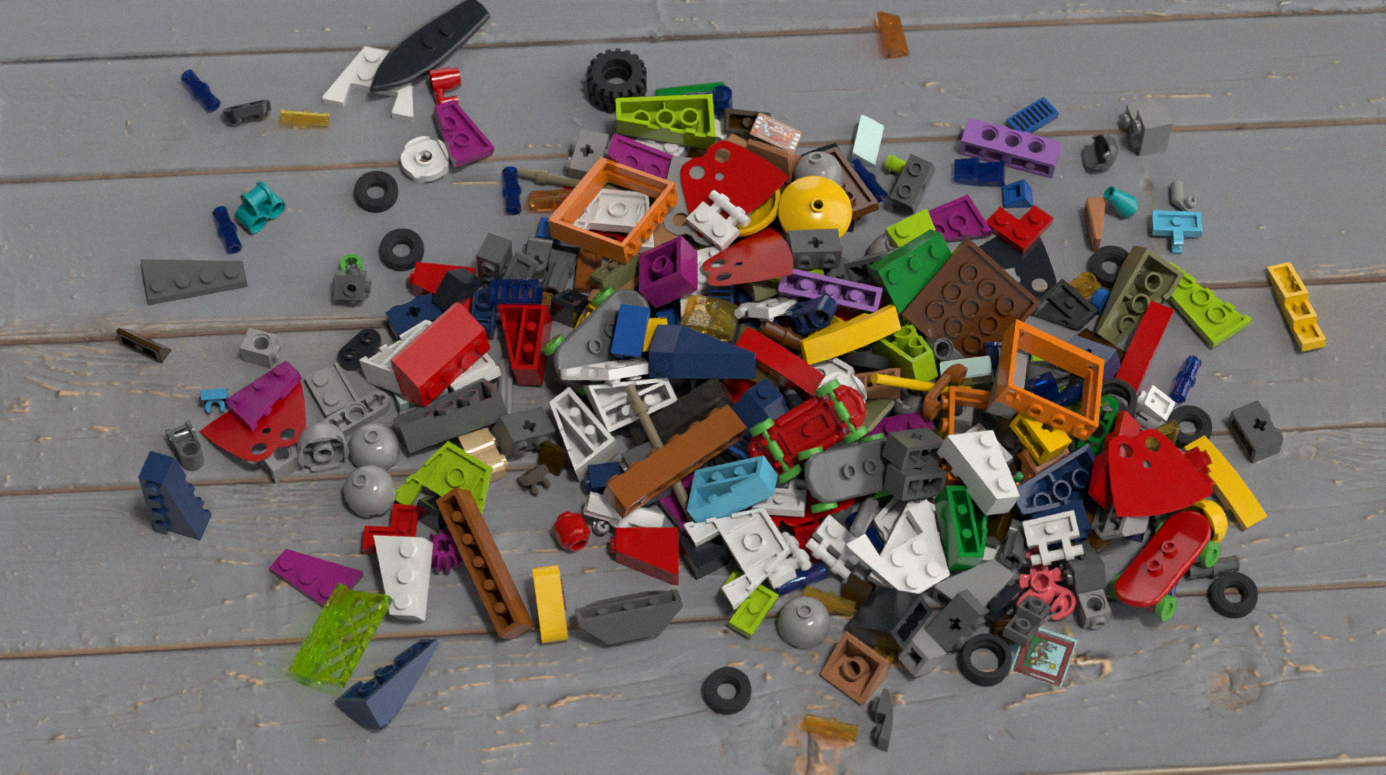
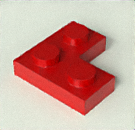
M1033 205L1020 220L1002 207H999L986 220V223L993 234L1023 254L1053 223L1054 218L1036 205Z
M393 504L390 527L364 526L362 552L377 554L373 535L417 537V505Z

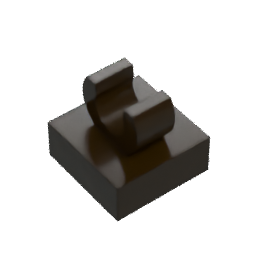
M539 464L519 476L517 480L522 487L529 486L530 492L533 495H537L539 491L536 488V484L539 481L545 488L550 487V481L543 477L550 472L545 464Z

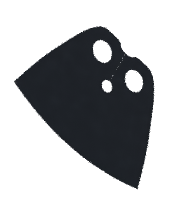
M995 237L979 246L1003 269L1014 268L1016 276L1021 279L1019 283L1037 299H1040L1057 283L1041 237L1023 254L999 237ZM1035 279H1044L1048 287L1045 291L1038 292L1033 289L1032 282Z

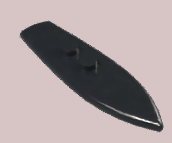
M462 0L412 31L398 42L379 64L372 79L370 92L400 88L427 75L429 70L437 68L489 20L490 14L487 9L477 0Z

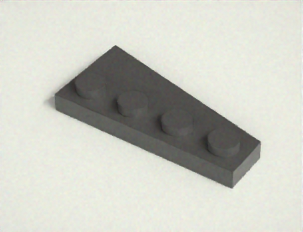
M141 259L149 305L248 287L243 261Z

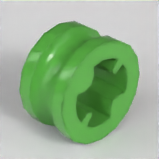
M348 254L340 261L341 270H346L349 264L351 266L356 264V267H360L363 271L362 260L355 254Z

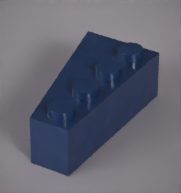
M150 451L138 479L152 527L160 532L166 533L169 531L201 540L211 518V512L209 509H203L204 501L201 497H195L193 494L195 488L192 483L185 480L187 475L175 457Z

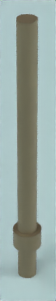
M520 167L518 171L519 177L536 180V183L545 185L552 183L575 188L581 181L576 178L549 173V170L540 168L533 170ZM605 185L602 188L611 190L633 191L609 185ZM648 196L649 204L653 205L657 199Z
M634 384L626 386L624 389L632 403L631 409L635 417L639 418L653 449L657 447L663 448L661 439L647 413L649 409L645 401L641 400ZM678 481L672 485V488L688 521L695 524V520L687 511L689 497L681 481Z

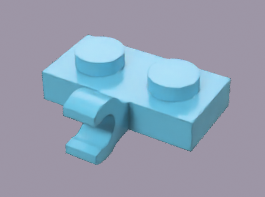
M1152 210V236H1172L1171 252L1182 254L1184 237H1201L1202 235L1201 212Z

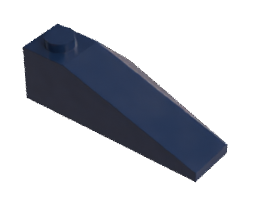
M658 324L649 351V377L756 379V353L732 343L721 341L706 333L703 334L685 325Z

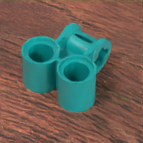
M258 181L256 187L247 194L243 193L240 195L243 203L237 208L235 218L251 233L255 234L264 228L268 218L275 219L280 216L285 210L286 203L264 182Z

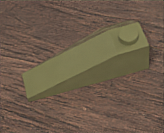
M1133 246L1121 266L1095 333L1117 346L1137 327L1151 300L1160 304L1173 294L1184 273L1150 249Z

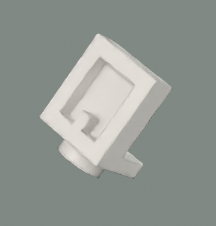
M1154 385L1136 392L1138 398L1135 413L1143 410L1159 422L1168 421V417L1176 402Z

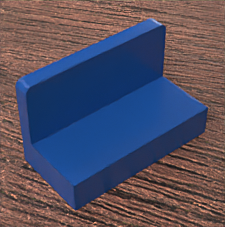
M620 304L611 353L616 358L626 359L627 356L640 358L642 356L650 316V309L648 307Z

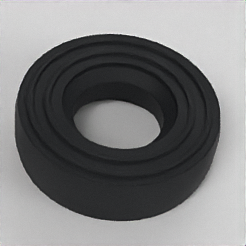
M367 172L359 177L355 184V199L358 205L368 212H384L390 209L398 199L397 182L387 172ZM373 185H381L386 189V192L380 198H371L368 196L367 190Z
M406 228L395 229L383 237L380 244V255L385 265L396 271H408L415 268L416 262L422 261L424 243L419 234L413 230ZM399 243H407L411 246L412 250L407 256L400 257L393 253V248Z
M1113 245L1104 246L1096 250L1089 263L1092 279L1103 287L1113 288L1119 272L1115 274L1107 273L1102 268V264L1107 260H1114L1122 266L1129 253L1125 249Z
M855 351L844 354L843 362L851 367L875 371L888 369L889 358Z
M1192 405L1180 406L1173 410L1166 423L1169 440L1181 449L1204 435L1210 439L1212 433V421L1209 415L1201 408ZM1185 420L1194 421L1198 425L1199 431L1194 435H1186L1180 430L1179 424Z
M1227 572L1220 575L1214 581L1210 591V599L1213 607L1221 615L1228 618H1242L1251 613L1255 608L1258 600V590L1254 581L1247 575L1240 572ZM1229 587H1237L1243 592L1244 599L1239 603L1229 602L1224 596V591Z
M718 668L705 681V700L711 709L720 714L731 715L738 713L748 705L751 699L752 687L750 680L744 672L737 668ZM724 682H731L738 688V693L732 699H724L717 692L719 685Z

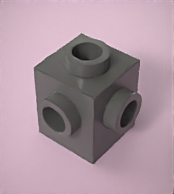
M355 266L346 267V270L338 269L334 275V299L346 300V303L350 304L360 303L361 300L364 301L367 293H371L372 286L371 278H367V271H362L360 267Z

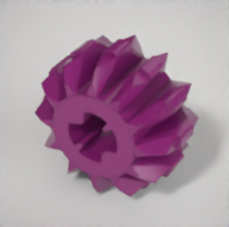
M440 529L438 536L431 533L429 536L430 542L433 543L431 568L435 567L438 574L442 569H446V572L450 574L452 567L459 570L460 562H464L450 531L448 534H444Z

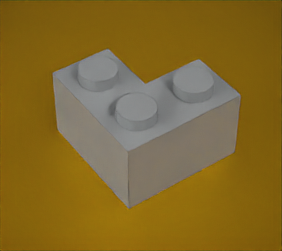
M1154 99L1127 104L1125 115H1122V122L1124 128L1129 130L1131 146L1136 148L1139 157L1166 151L1173 126L1166 104L1157 106Z

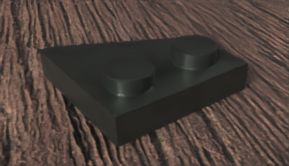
M1062 278L1039 299L1041 303L1031 316L1081 330L1098 314V310Z

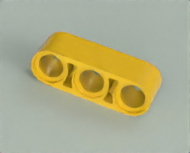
M558 565L532 568L541 642L544 644L568 640L559 567Z

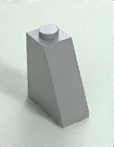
M992 559L937 583L934 587L933 599L946 607L957 593L967 589L986 607L994 596L996 598L999 597L1007 584L1012 585L1014 573H1012L1011 569L1004 567V563H999Z

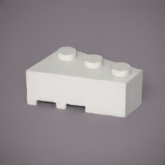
M424 320L399 335L400 340L389 347L386 344L379 348L380 352L369 359L366 356L361 358L359 362L368 383L401 394L390 360L433 322Z
M668 378L629 380L614 384L583 385L597 419L608 432H611L639 419L635 417L631 409L632 403L624 389L630 384H634L641 400L645 401L649 409L648 414L678 401Z
M570 387L549 402L579 482L584 480V475H588V465L606 463L620 452L614 437Z
M993 430L948 435L945 438L937 454L940 458L944 457L953 468L951 472L954 476H959L968 487L966 491L985 515L1008 513L1020 495Z
M373 535L389 614L400 620L425 621L433 543L423 537Z

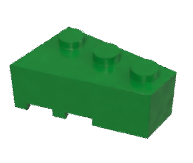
M930 229L868 266V269L877 287L883 288L882 297L885 303L896 306V311L900 314L941 267L951 252L942 234Z
M945 486L934 499L948 570H969L974 568L984 557L988 515L983 513L966 491L967 486Z

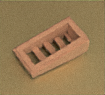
M1104 197L1087 198L1083 211L1093 252L1099 249L1102 239L1106 204Z
M901 368L854 374L863 383L867 399H900L901 388L886 385L877 386V384L871 382V375L877 373L901 377ZM867 383H872V387H867Z

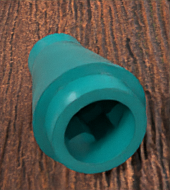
M1114 186L1108 187L1104 192V198L1108 200L1120 216L1131 217L1136 213L1139 204L1135 196L1116 189Z

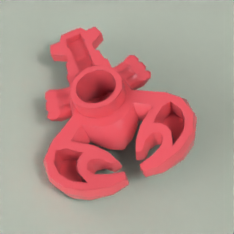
M1039 547L1027 551L1025 558L1031 560V555L1040 554ZM1031 562L1030 575H1020V587L1023 589L1029 587V590L1019 597L1015 604L1016 611L1028 594L1041 599L1046 604L1051 603L1054 597L1057 596L1058 598L1054 601L1050 613L1060 608L1061 611L1052 615L1051 618L1052 620H1061L1068 617L1074 611L1076 605L1075 594L1070 589L1055 584V582H1061L1064 579L1059 568L1056 567L1049 571L1048 566H1043V564L1032 566Z

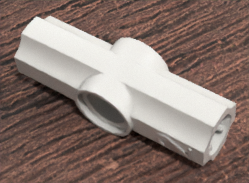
M595 492L589 493L583 510L585 515L608 521L614 527H662L664 513L644 507H639L622 519L603 495Z

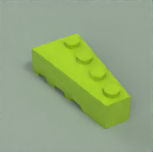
M712 94L615 98L616 133L708 149L715 143Z
M897 313L901 329L872 342V354L889 358L888 368H901V377L926 382L936 378L938 375L933 351L922 336L917 334L913 324L910 325L902 314Z

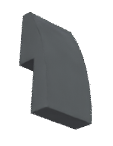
M1028 594L1018 606L1015 616L1004 628L1002 636L1026 647L1042 625L1052 606Z
M883 688L881 697H875L871 712L876 713L874 723L878 724L874 737L879 739L877 749L888 752L893 726V706L889 690Z

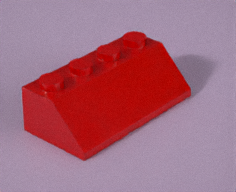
M454 303L390 360L403 400L426 407L491 349L485 329L461 303Z

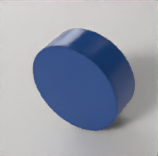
M1104 287L1096 291L1091 301V304L1098 310V313L1104 311L1111 291Z

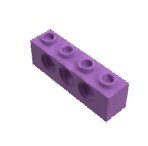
M968 118L961 139L959 154L1052 179L1059 159L1062 142L1055 141L1052 138L1032 135L1029 132L1009 129L1006 126L986 123L983 120Z
M793 269L792 275L781 277L778 295L781 297L798 298V301L803 302L827 295L834 298L839 310L857 314H872L879 310L883 288Z

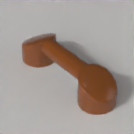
M958 363L951 365L943 372L932 389L925 395L923 403V416L932 421L936 417L941 407V402L936 399L950 381L958 386L963 382L968 372L967 367Z

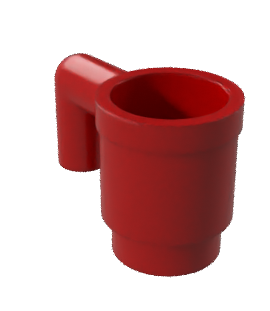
M458 67L429 70L430 85L436 104L439 105L455 100L459 105L457 95L445 97L443 92L461 86Z

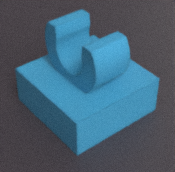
M228 388L200 390L201 400H208L205 405L207 413L211 412V404L213 402H218L220 404V411H225L226 405L222 399L229 398Z

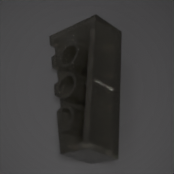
M714 376L674 403L648 415L664 446L674 435H682L687 432V428L692 423L705 420L707 415L715 408L722 409L726 405L732 408L735 402L726 385ZM639 419L629 423L630 433L637 446L650 442Z

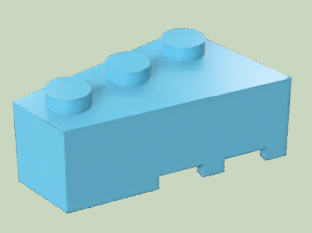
M764 456L695 470L687 511L696 523L704 522L706 519L716 517V519L728 517L733 513H737L773 496L778 475Z

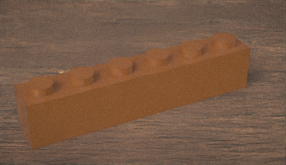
M729 405L722 409L715 408L702 422L696 421L687 428V432L681 436L676 434L671 437L663 448L657 447L648 453L646 459L641 462H633L622 475L616 474L606 482L603 496L623 519L743 439L747 427Z
M456 487L435 500L499 637L515 639L535 627L471 491Z

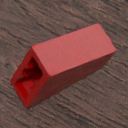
M416 262L415 271H410L409 286H413L415 297L424 296L429 293L434 297L447 271L466 268L476 276V270L474 267ZM474 294L462 305L470 314Z
M616 527V537H611V553H616V563L671 585H679L678 527Z

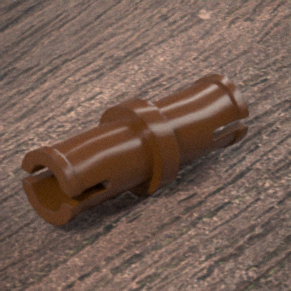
M767 318L761 322L759 333L776 340L777 344L781 346L787 345L802 353L799 341L805 339L804 337L792 332V328L788 326L782 327Z

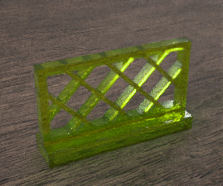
M338 583L288 669L290 673L305 686H310L313 682L344 688L393 599L389 595L350 590L346 584ZM358 600H361L362 604L355 607ZM381 603L378 609L370 613V607ZM365 611L366 616L354 622L353 617ZM349 620L350 625L342 629L346 621ZM369 624L365 631L358 634L357 629ZM352 633L353 638L342 644L341 639ZM336 642L337 647L331 650L333 644ZM356 645L354 652L346 656L345 651ZM340 655L341 660L332 665L329 664V660ZM324 664L325 669L318 672L321 665ZM344 668L339 678L333 677L332 673Z

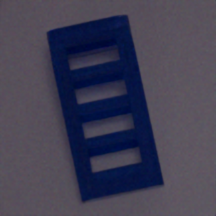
M490 279L488 304L542 305L543 284L538 279ZM499 286L503 287L502 298H498ZM509 287H513L512 298H509ZM520 288H523L522 298H519ZM530 289H532V297H531V298H529V296H530Z

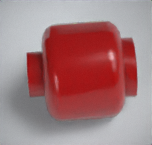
M570 511L561 513L557 517V521L552 529L560 546L563 549H570V551H577L585 547L591 534L583 516L576 512L571 513Z

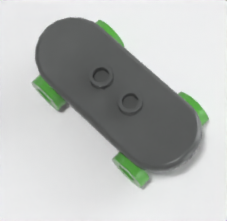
M607 286L597 293L591 300V303L596 308L566 338L558 334L541 350L546 356L554 353L553 364L560 380V369L615 360L616 357L611 353L620 304L649 308L645 297L632 289L614 291L611 286ZM562 380L566 385L576 388L580 396L586 394L583 385L598 384V382H592L591 380Z
M884 433L861 438L858 444L823 451L822 447H817L797 453L799 461L807 460L804 474L811 496L821 502L811 506L813 514L837 508L838 501L872 493L874 499L893 495L884 489L888 464H893L882 455L887 439L884 437Z

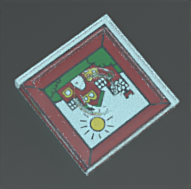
M1040 626L1026 647L1019 645L1011 671L1062 687L1078 639Z

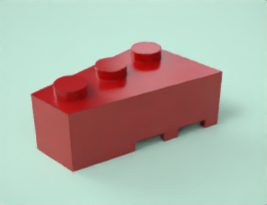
M498 304L511 366L518 385H543L547 356L541 350L550 341L552 318L547 305Z

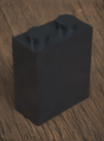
M877 586L848 625L863 643L904 651L933 611L921 594Z

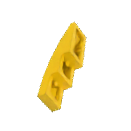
M1291 262L1268 266L1267 273L1274 293L1301 351L1326 347V338L1317 324V314L1308 301L1309 292Z
M887 305L872 314L863 313L845 323L838 321L799 341L804 361L811 365L834 358L900 330L896 306Z
M1205 435L1183 447L1185 452L1196 446L1201 451L1207 450L1212 460V464L1209 465L1211 472L1207 473V475L1215 481L1212 490H1214L1226 511L1229 509L1232 511L1243 530L1248 529L1267 517V514L1239 474Z

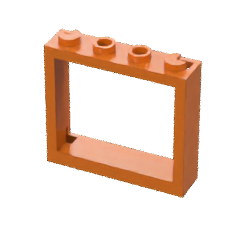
M600 157L549 218L551 237L627 265L632 257L637 255L644 242L650 239L656 227L664 221L668 212L677 205L676 184ZM607 182L657 199L623 242L573 225Z
M1016 319L1003 333L995 401L1086 441L1098 428L1104 359ZM1017 348L1084 378L1080 415L1013 384Z
M955 386L949 387L946 394L942 395L940 399V409L943 410V417L940 420L939 432L943 433V440L948 435H954L955 405L987 409L991 391ZM1022 443V452H1023V451L1026 450L1027 448H1026L1025 445ZM943 457L942 464L939 467L947 472L945 486H966L959 476L955 477L951 472L953 468ZM1022 463L1021 473L1024 476L1021 479V483L1031 477Z

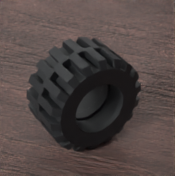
M615 48V51L608 49L605 50L604 54L601 52L597 54V59L593 58L587 68V91L589 99H592V103L595 106L599 105L600 110L604 111L607 109L608 113L613 114L615 111V98L646 97L647 69L644 66L643 60H639V56L635 53L631 55L629 50L621 51V48ZM621 78L626 80V82L613 84L608 82V80Z

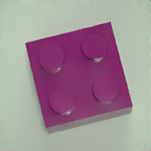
M682 236L640 254L639 293L655 308L698 290V252Z

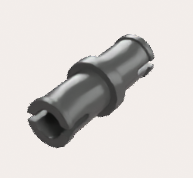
M1237 555L1218 558L1212 567H1206L1200 564V562H1194L1186 571V576L1188 579L1203 576L1213 578L1218 577V574L1238 572L1240 571V561Z

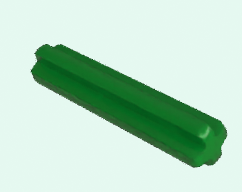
M720 81L655 89V96L698 94L722 96L725 95L726 90L724 82Z

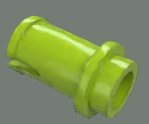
M895 154L894 156L889 155L884 169H887L888 173L892 171L901 175L907 161L896 158L897 155Z

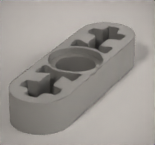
M382 390L372 391L328 416L324 422L339 427L346 437L355 432L359 427L371 423L386 414L390 409L389 396ZM374 401L382 402L383 405L374 404ZM354 411H361L364 414L359 420H353L349 416Z

